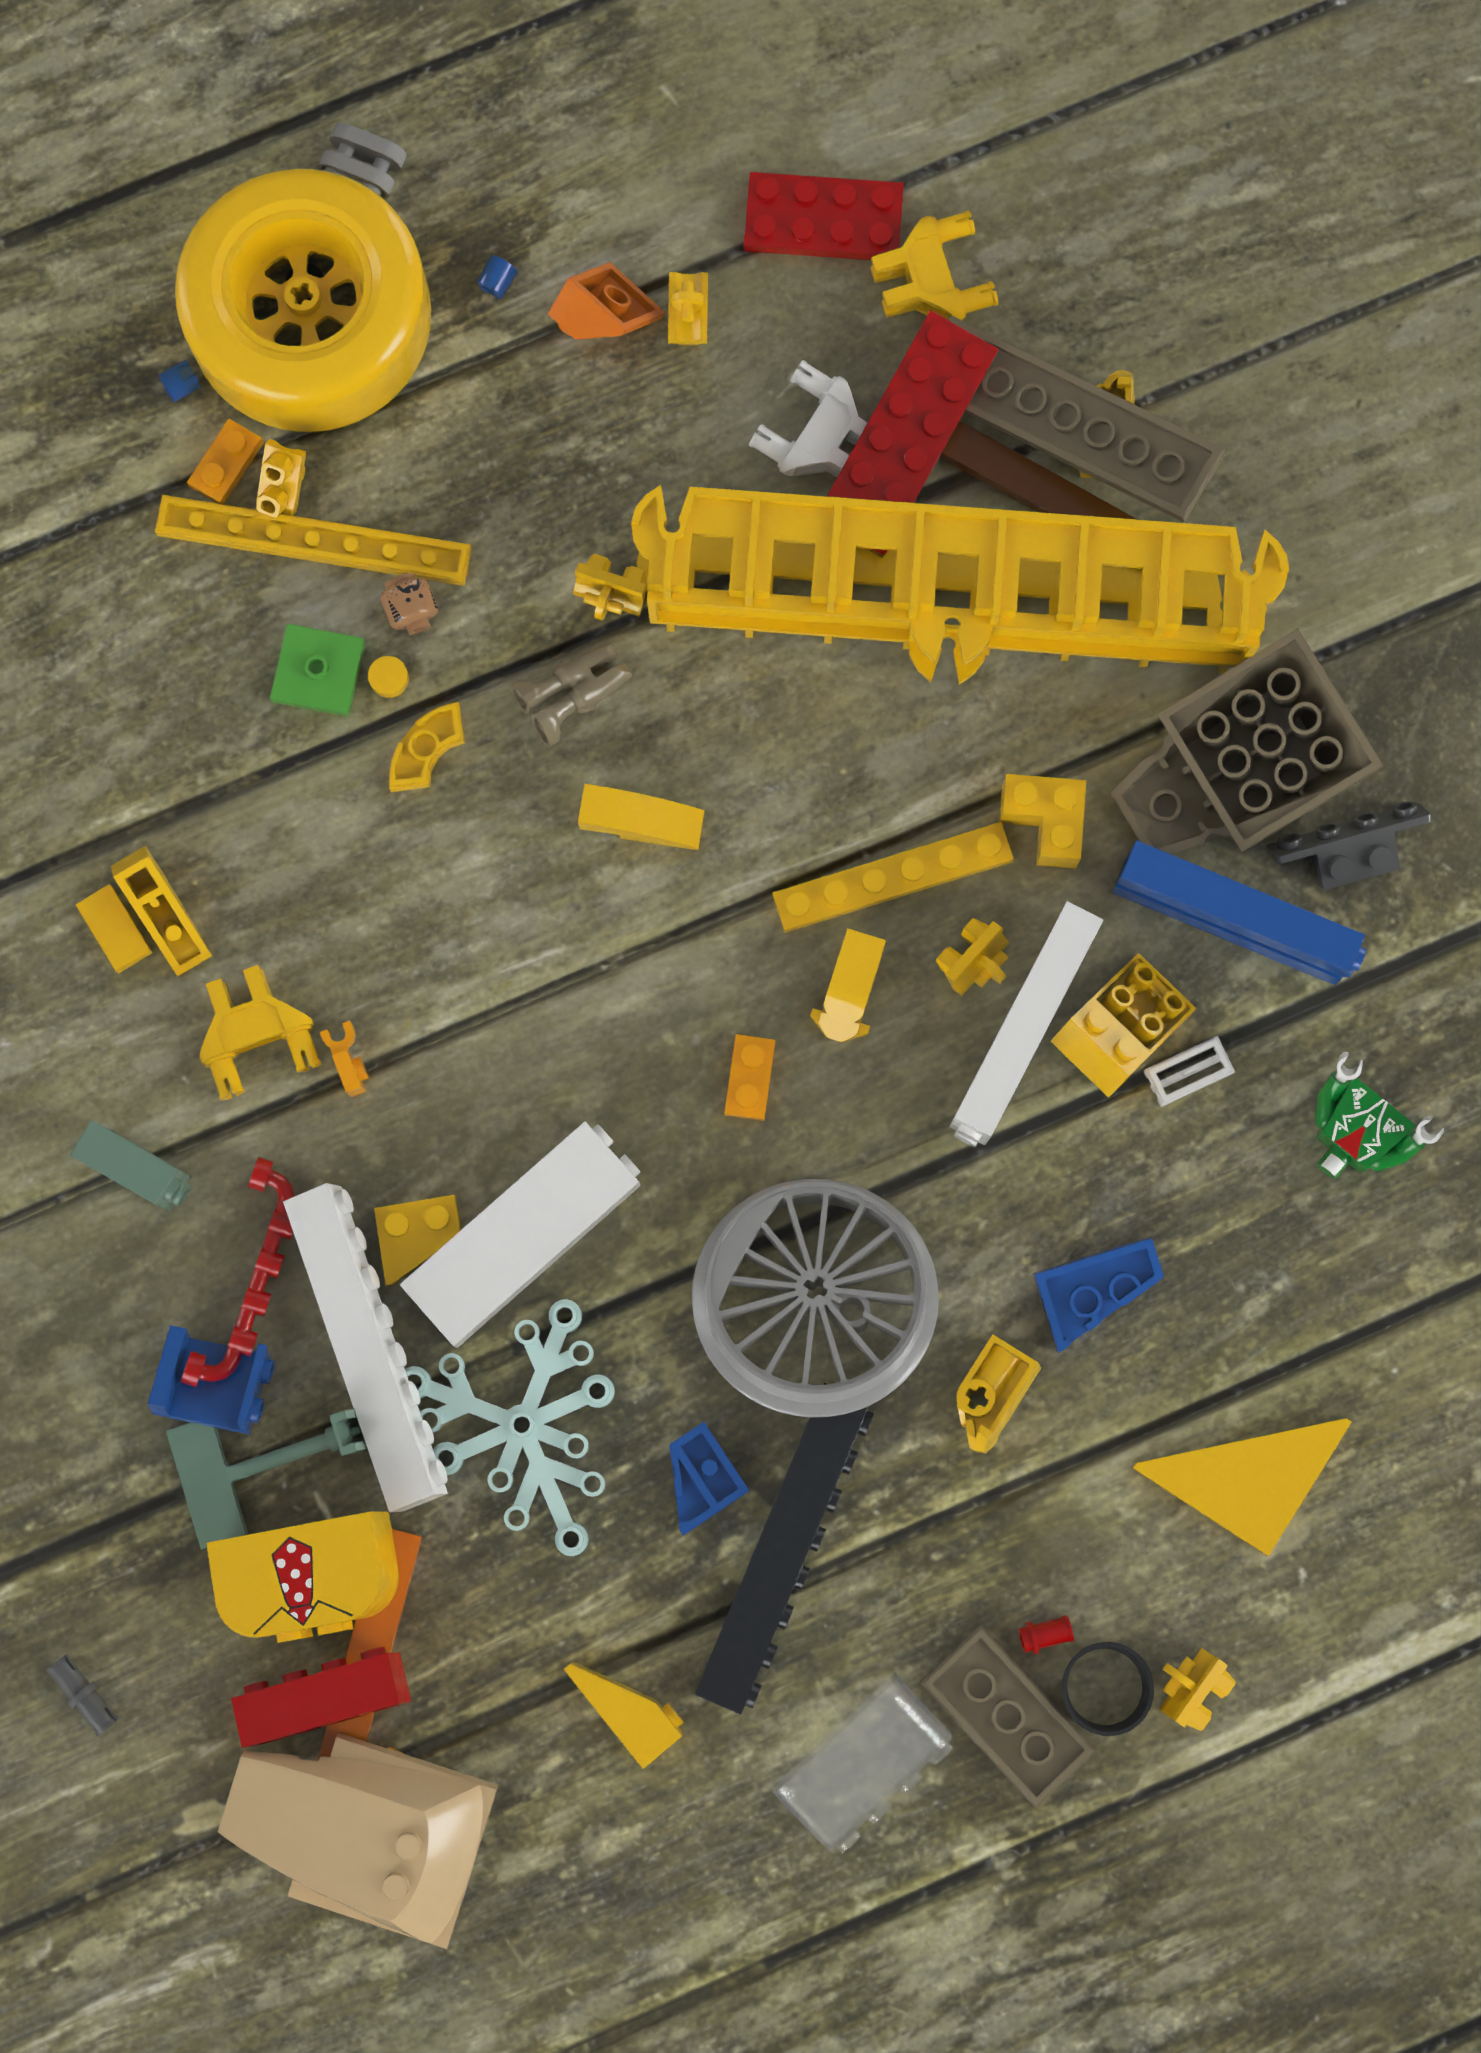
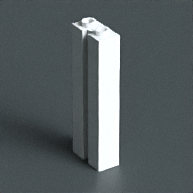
M1068 901L1066 902L949 1126L956 1130L954 1136L960 1141L976 1147L978 1142L986 1145L991 1138L1094 940L1103 919Z
M586 1121L583 1122L400 1284L453 1347L458 1348L641 1186L640 1182L635 1178L641 1173L625 1154L618 1159L609 1148L613 1140L598 1124L591 1128Z

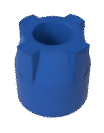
M491 255L477 283H479V288L495 296L497 299H502L518 271L506 260Z
M187 360L158 374L161 383L173 402L201 388L199 379Z

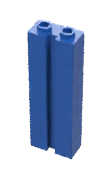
M1137 840L1128 853L1112 890V893L1333 985L1341 981L1342 977L1350 978L1354 970L1358 971L1367 951L1366 948L1361 947L1365 937L1363 933Z

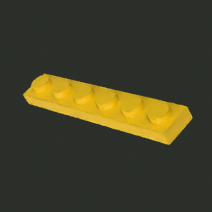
M1002 822L782 889L773 892L772 896L784 933L1009 864L1013 862L1014 858Z

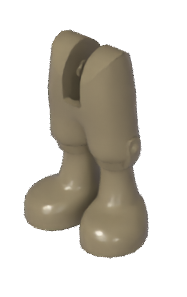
M612 643L597 647L572 660L561 661L553 670V676L536 682L518 680L510 685L512 694L523 712L530 714L535 711L531 715L532 723L546 746L551 747L560 741V726L566 717L574 711L585 713L594 710L597 703L615 692L633 676L625 663L616 665L598 677L594 675L595 672L606 667L618 657L619 653ZM566 689L571 690L562 699L538 709L546 699L557 692Z

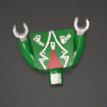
M1343 1052L1339 1056L1337 1071L1331 1073L1319 1091L1316 1102L1315 1123L1319 1128L1316 1138L1329 1148L1317 1163V1167L1335 1180L1348 1164L1360 1173L1368 1168L1380 1172L1404 1164L1425 1147V1143H1435L1444 1133V1128L1434 1135L1426 1132L1424 1125L1430 1122L1433 1116L1424 1117L1417 1126L1416 1132L1412 1131L1416 1124L1357 1078L1362 1070V1059L1354 1069H1348L1343 1065L1349 1052Z

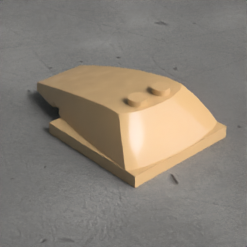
M339 1733L335 1739L331 1756H321L318 1761L302 1760L299 1756L290 1754L244 1751L239 1760L218 1833L240 1849L292 1878L288 1897L447 1949L499 1785Z

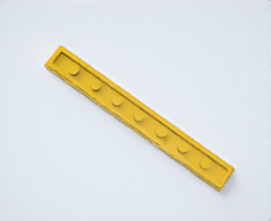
M162 495L155 527V533L160 537L394 575L414 573L415 577L465 586L472 551L470 544L280 514L275 518L258 512L255 509Z

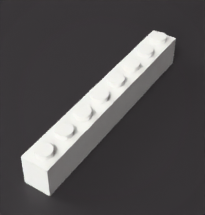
M325 1183L283 1201L389 1512L406 1511L448 1494L445 1483L448 1481L445 1467L439 1459L436 1460L431 1446L434 1443L433 1432L427 1421L422 1420L418 1408L420 1404L419 1392L415 1384L408 1380L404 1368L407 1364L405 1352L402 1346L395 1342L390 1328L393 1326L391 1312L385 1304H382L377 1290L380 1288L379 1277L375 1269L367 1262L364 1250L367 1249L365 1237L362 1231L355 1227L351 1212L354 1210L351 1197L341 1186Z

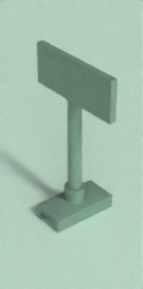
M354 1409L329 1415L332 1426L326 1428L324 1434L230 1466L227 1463L217 1428L190 1422L167 1430L166 1434L201 1550L207 1548V1542L248 1534L234 1487L235 1481L328 1449L332 1452L340 1450L341 1456L367 1452L368 1449Z

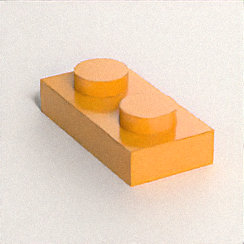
M228 419L186 482L189 488L214 503L225 504L263 446L264 441L262 437Z
M735 1035L725 1116L765 1121L775 1039Z

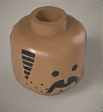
M414 573L402 574L385 583L386 589L381 593L380 601L390 626L395 630L407 629L409 635H414L430 628L429 620L437 614L438 606L428 581L421 577H415Z

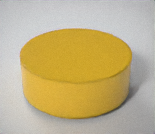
M383 656L371 664L368 671V680L376 694L385 698H393L405 691L409 683V674L401 660L393 656Z

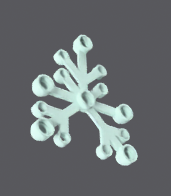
M563 1299L555 1302L550 1308L549 1321L552 1328L544 1348L539 1339L540 1329L535 1322L523 1320L515 1327V1337L520 1343L524 1344L535 1370L523 1402L520 1405H515L506 1410L475 1398L464 1373V1360L454 1353L444 1355L439 1362V1370L442 1375L448 1377L452 1388L432 1381L430 1373L424 1368L411 1366L406 1368L405 1371L408 1378L411 1375H418L421 1378L422 1384L418 1389L420 1399L427 1396L446 1404L437 1409L426 1408L420 1412L422 1420L430 1412L437 1416V1425L431 1428L433 1433L440 1430L443 1424L467 1413L500 1425L458 1445L452 1442H442L436 1445L433 1449L436 1460L439 1459L440 1454L445 1450L452 1452L454 1456L453 1463L445 1467L447 1475L457 1473L463 1467L465 1459L507 1441L497 1468L493 1469L488 1475L489 1487L495 1492H505L513 1485L512 1473L523 1448L529 1460V1466L513 1506L508 1508L504 1514V1522L511 1530L518 1531L524 1529L530 1521L529 1509L538 1486H540L558 1528L555 1535L556 1547L564 1555L575 1556L586 1549L589 1542L588 1532L581 1524L573 1522L555 1478L581 1488L585 1495L591 1497L598 1496L604 1491L605 1479L598 1472L586 1473L545 1457L538 1440L563 1449L571 1458L585 1456L589 1449V1442L585 1436L578 1433L570 1435L544 1424L586 1405L594 1408H603L609 1405L614 1398L615 1388L609 1378L603 1375H592L584 1381L581 1390L538 1408L550 1376L575 1365L585 1366L594 1357L592 1346L585 1341H576L570 1346L568 1351L559 1354L567 1333L576 1330L582 1321L580 1307L571 1300ZM569 1308L573 1314L571 1321L565 1324L560 1323L557 1318L559 1310ZM524 1325H532L535 1329V1335L530 1340H523L520 1336V1329ZM580 1345L586 1346L589 1350V1356L584 1361H577L574 1358V1350ZM450 1358H456L459 1362V1369L454 1374H449L445 1370V1362ZM595 1383H601L605 1387V1395L600 1399H594L590 1395V1388ZM519 1417H526L530 1422L529 1429L524 1433H519L515 1429V1421ZM573 1438H580L584 1443V1449L579 1454H573L569 1450V1442ZM500 1471L508 1476V1483L503 1488H498L493 1483L494 1475ZM590 1476H596L600 1480L601 1485L596 1492H590L585 1487V1481ZM514 1510H520L524 1514L525 1519L520 1526L512 1525L509 1520L510 1513ZM568 1531H574L578 1534L579 1543L577 1546L571 1548L565 1545L563 1539Z

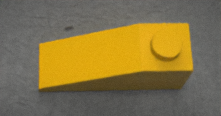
M146 845L111 865L113 878L177 977L212 956Z
M573 1661L564 1668V1671L642 1769L683 1736L679 1726L684 1721L669 1703L662 1707L658 1700Z

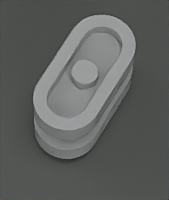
M337 123L329 140L338 150L337 152L325 150L317 165L318 170L329 171L351 178L370 188L383 199H387L395 184L393 178L387 174V170L399 172L407 157L406 152L400 146L387 139L349 124ZM352 156L355 157V158H358V159H360V160H363V161H365V162H368V163H370V164H373V165L371 166V165H369V164H366V163H363V162L358 161V160H356V159H353Z

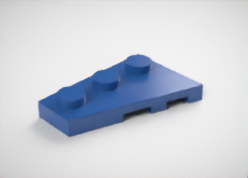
M1151 1237L1033 1273L1058 1353L1070 1346V1343L1082 1334L1102 1323L1103 1319L1118 1308L1125 1306L1164 1278Z

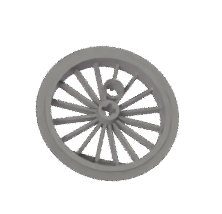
M800 1179L783 1182L765 1188L739 1203L718 1223L707 1239L696 1265L692 1287V1308L698 1336L705 1352L719 1373L735 1389L756 1403L781 1413L801 1417H830L851 1413L872 1405L893 1392L910 1376L923 1358L934 1333L939 1303L937 1277L931 1256L924 1241L910 1221L898 1209L880 1196L859 1186L830 1179ZM822 1203L814 1269L812 1268L794 1205ZM828 1204L855 1211L826 1265L821 1270ZM787 1207L806 1271L766 1224V1221L773 1212ZM862 1215L884 1230L883 1233L830 1273ZM760 1230L795 1273L749 1249ZM890 1238L895 1242L905 1259L904 1261L839 1278ZM745 1257L789 1282L734 1275ZM909 1269L914 1295L843 1287ZM729 1286L788 1292L727 1310H719ZM817 1286L823 1288L822 1295H817L814 1299L808 1297L809 1290L813 1291ZM869 1301L912 1306L913 1312L907 1329L902 1331L870 1314L871 1307ZM792 1302L739 1344L733 1343L723 1325L724 1320ZM847 1304H856L862 1309L863 1314L856 1321H848L841 1315L840 1310ZM801 1308L766 1370L760 1369L742 1354L748 1347ZM810 1314L802 1383H794L773 1376L775 1368L805 1315ZM816 1315H820L839 1378L838 1383L826 1385L808 1384ZM828 1318L838 1330L848 1335L872 1364V1369L855 1378L846 1379ZM868 1324L899 1340L897 1346L884 1360L880 1361L858 1335Z

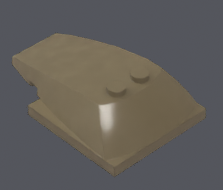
M1297 628L1159 713V718L1169 732L1163 739L1164 744L1152 756H1148L1140 762L1113 789L1111 794L1139 841L1166 853L1174 854L1204 842L1232 835L1241 852H1244L1383 768V764Z

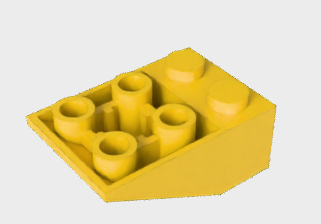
M1137 953L1062 1027L1050 1042L1109 1098L1197 1008L1141 954Z

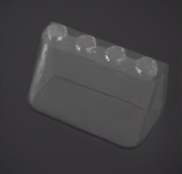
M894 1672L773 1786V1794L830 1853L837 1848L843 1853L860 1837V1834L856 1831L868 1819L874 1824L891 1808L887 1801L897 1791L900 1790L903 1794H906L920 1781L922 1776L918 1772L929 1761L936 1765L952 1750L948 1742L952 1739L953 1735L900 1676Z

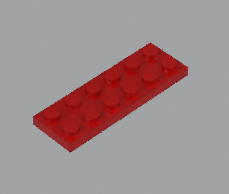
M930 309L826 497L914 503L999 349ZM866 548L881 558L887 552V550Z

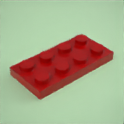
M750 172L744 251L871 260L873 256L898 249L904 183Z

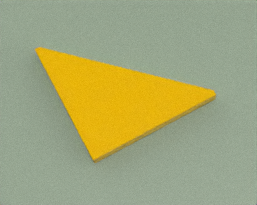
M1344 1418L1134 1463L1132 1469L1265 1556H1269L1352 1421Z

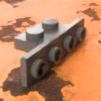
M1411 801L1395 804L1392 810L1378 814L1375 812L1361 813L1355 816L1353 821L1342 824H1322L1316 828V831L1302 835L1296 833L1283 835L1277 839V842L1266 845L1267 852L1278 864L1313 855L1318 884L1323 890L1399 870L1400 864L1394 832L1431 822V813L1419 803Z

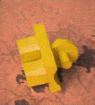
M669 272L668 344H707L708 272L697 274Z
M269 439L265 443L256 502L258 512L275 518L281 513L295 515L298 508L301 483L305 476L306 451L286 448L273 439Z
M595 553L591 555L586 564L579 562L575 570L576 581L573 595L584 598L583 603L596 607L595 619L603 621L607 611L619 615L624 611L640 617L644 608L646 593L645 570L630 566L626 567L623 576L610 573L612 562L607 557Z
M972 918L961 933L963 940L971 945L966 952L961 955L950 946L945 948L936 958L939 968L946 975L952 989L961 996L964 995L974 982L982 988L990 978L999 984L1007 978L1000 967L1008 959V956L1002 951L1009 944V941L1002 934L1003 928L994 921L988 926Z
M1203 1648L1200 1649L1193 1661L1186 1656L1178 1669L1166 1663L1162 1670L1170 1675L1171 1679L1163 1689L1168 1696L1159 1707V1710L1184 1728L1188 1725L1199 1731L1204 1730L1212 1715V1712L1202 1705L1206 1696L1212 1691L1220 1698H1224L1236 1684V1681L1226 1671L1228 1665Z

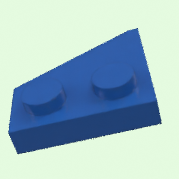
M702 1422L670 1444L679 1529L682 1535H685L749 1492L744 1481L705 1422Z

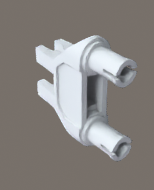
M802 360L798 366L799 370H795L790 382L795 383L819 398L818 403L820 405L797 441L793 440L790 443L761 424L757 429L758 433L753 435L749 446L778 463L777 467L780 468L779 471L784 475L802 476L828 472L837 477L849 457L841 448L846 441L855 445L867 422L858 417L850 387L841 376L830 378L809 365L805 360Z

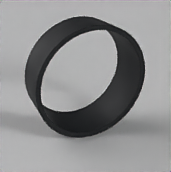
M1100 1642L1082 1649L1069 1662L1063 1676L1062 1695L1067 1711L1078 1725L1097 1735L1116 1736L1131 1731L1145 1719L1154 1698V1682L1148 1665L1134 1650L1119 1643ZM1096 1649H1112L1127 1656L1137 1667L1142 1681V1695L1137 1708L1125 1720L1112 1725H1099L1084 1719L1074 1709L1068 1696L1067 1683L1073 1665L1084 1654Z

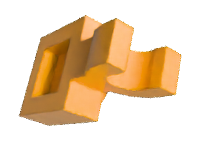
M349 1020L342 1023L346 1033L343 1040L333 1041L332 1035L327 1029L321 1031L320 1035L325 1045L331 1049L332 1058L344 1089L352 1098L366 1092L363 1081L369 1079L361 1057L353 1058V1055L350 1053L349 1048L354 1044L356 1034L353 1024Z

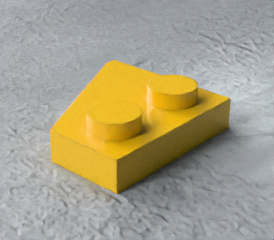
M456 1195L374 1208L386 1286H394L405 1275L425 1263L461 1231Z

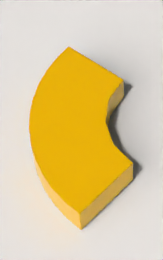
M459 702L440 706L420 717L401 742L398 743L389 770V789L391 792L430 787L431 773L438 758L450 748L465 744Z

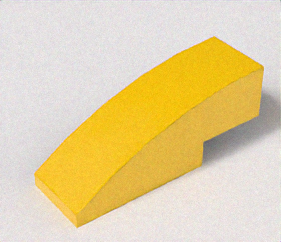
M584 783L578 825L581 830L619 835L620 839L699 850L705 811L658 797Z

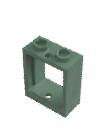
M93 1120L90 1121L70 1156L168 1211H172L175 1205L181 1206L191 1190V1185L188 1182L192 1176Z

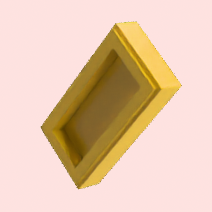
M111 884L75 904L118 974L153 953Z

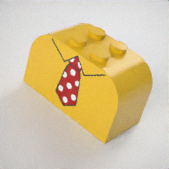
M365 1512L206 1543L217 1611L223 1622L231 1630L246 1637L258 1638L276 1635L277 1643L313 1637L312 1628L316 1627L318 1635L353 1629L352 1621L374 1616L387 1607L398 1587L399 1572L389 1512Z

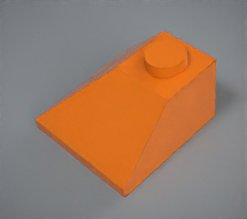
M611 262L568 278L548 315L558 323L559 328L565 334L578 340L622 336L662 319L665 312Z

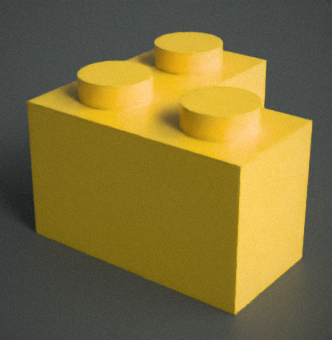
M1016 774L1005 775L1002 784L999 822H1002V824L1039 827L1036 866L1077 868L1081 860L1086 780Z

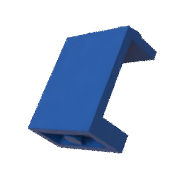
M170 1325L148 1405L153 1415L250 1435L252 1424L260 1422L264 1408V1399L260 1398L263 1383L270 1384L275 1360L270 1359L271 1356L267 1345L258 1343L257 1351H252L251 1357L242 1354L236 1370L226 1379L216 1382L199 1380L196 1387L180 1382L190 1352L194 1351L206 1355L204 1364L216 1365L223 1360L228 1346L190 1338L186 1328Z

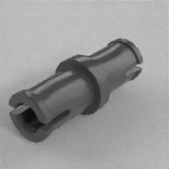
M66 1654L45 1672L52 1677L68 1697V1706L71 1709L76 1707L98 1737L115 1723L119 1717L112 1712L95 1691L98 1688L95 1682L89 1683L71 1661L70 1656Z

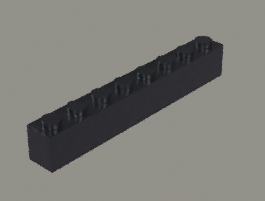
M869 1406L843 1415L809 1418L695 1692L696 1696L740 1715L745 1706L753 1708L762 1686L755 1682L761 1666L769 1669L778 1648L777 1645L771 1643L777 1627L785 1630L794 1609L793 1606L787 1604L794 1588L801 1591L810 1568L803 1565L809 1549L815 1552L818 1551L826 1532L825 1528L819 1526L825 1511L833 1514L841 1496L842 1490L835 1488L841 1472L849 1475L858 1454L857 1451L851 1449L857 1434L865 1437L874 1413L867 1411Z

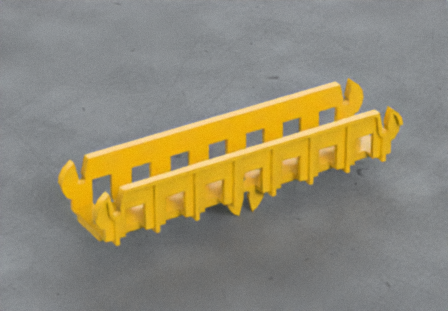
M661 485L642 498L635 507L631 520L633 542L639 551L636 561L637 568L646 571L645 584L646 592H648L647 605L650 623L665 624L667 632H675V625L745 630V637L753 638L754 631L824 636V643L832 644V637L903 642V649L909 650L910 659L917 671L930 683L942 651L941 644L945 638H950L955 642L953 656L959 685L977 672L984 663L985 655L989 656L991 649L1060 654V661L1067 662L1070 655L1139 660V667H1147L1150 661L1218 666V673H1226L1229 667H1235L1255 655L1260 646V636L1264 631L1267 605L1273 603L1283 591L1289 572L1287 554L1279 541L1266 530L1262 533L1252 565L1254 574L1250 575L1245 569L1241 572L1240 566L1243 561L1236 527L689 487L678 519L680 528L678 531L670 533L666 531L665 527L667 525ZM866 548L887 550V552L881 558ZM695 572L730 575L729 591L694 588ZM1218 575H1225L1223 611L1220 609L1222 595ZM774 578L812 581L811 597L772 594ZM853 584L891 587L890 603L852 600ZM935 590L970 593L969 609L934 606ZM1018 596L1049 598L1048 614L1017 612ZM1100 602L1128 604L1127 620L1099 618ZM1182 609L1207 610L1206 626L1182 625ZM949 618H956L960 625L945 624V621Z

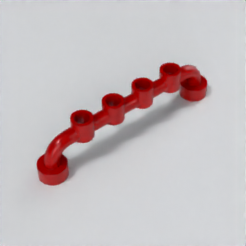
M258 1157L248 1184V1188L264 1192L266 1185L271 1186L277 1192L278 1201L225 1356L219 1364L207 1365L204 1364L206 1355L191 1351L180 1381L181 1383L196 1387L199 1380L216 1382L226 1379L236 1370L242 1354L251 1357L258 1336L257 1332L251 1331L255 1316H265L272 1295L264 1292L269 1276L278 1277L285 1255L277 1253L282 1237L290 1240L293 1233L283 1201L294 1197L293 1188L284 1175L271 1169L273 1161Z

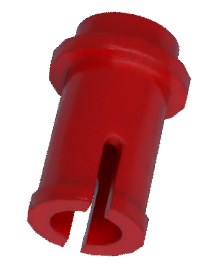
M1067 1615L1033 1625L1031 1621L1025 1622V1627L1018 1628L1021 1646L1025 1653L1032 1651L1035 1655L1039 1654V1649L1065 1642H1074L1072 1626Z

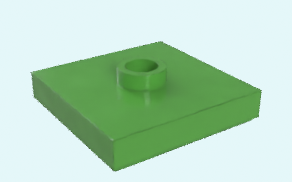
M287 623L271 691V702L349 717L365 649V639Z

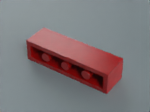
M378 1647L361 1652V1661L347 1664L346 1658L336 1659L321 1664L322 1672L308 1676L307 1669L282 1675L283 1683L269 1687L268 1681L244 1686L243 1695L231 1698L241 1747H257L412 1702L400 1652L386 1653L385 1647Z

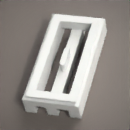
M1218 1036L1155 1064L1143 1072L1151 1083L1150 1087L1153 1093L1156 1094L1160 1107H1163L1234 1074L1235 1070ZM1214 1048L1216 1055L1163 1080H1159L1157 1073ZM1221 1062L1223 1069L1166 1095L1164 1088Z

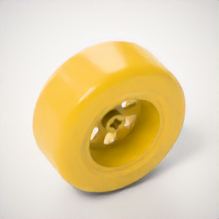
M299 168L274 171L251 178L223 194L203 213L192 228L179 258L176 272L175 298L178 319L184 337L204 376L217 393L235 409L260 423L288 431L319 432L338 429L359 422L386 406L400 393L415 373L423 357L431 326V300L427 279L415 241L398 213L382 197L351 178L329 171ZM309 258L334 261L333 267L322 278L307 273ZM287 263L291 264L293 276L285 283L278 284L267 277L279 267ZM348 282L354 284L356 291V303L354 305L343 306L332 303L331 291L334 288ZM260 296L274 298L278 302V312L264 320H257L254 314L253 301ZM332 319L343 326L333 336L323 341L319 340L316 327L324 320ZM286 325L302 329L300 346L280 345L275 342V338Z

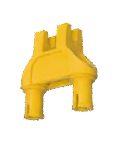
M969 210L938 220L931 215L922 217L901 248L871 257L873 266H871L870 270L875 283L905 276L907 281L905 285L883 291L882 296L884 300H882L881 304L886 318L915 310L928 315L931 309L948 320L950 316H954L963 321L967 313L991 306H998L997 291L992 290L995 289L993 281L961 291L959 288H955L942 249L945 242L975 235L973 219L969 220L972 217Z
M259 965L243 970L253 999L247 1003L234 1006L228 986L221 978L206 983L215 1015L203 1041L200 1060L202 1065L211 1069L220 1100L233 1098L232 1094L240 1096L245 1093L233 1061L236 1055L280 1039L287 1040L297 1073L309 1071L304 1054L307 1057L309 1066H312L313 1069L322 1064L310 1035L314 1025L312 1018L274 998L264 970L260 969Z

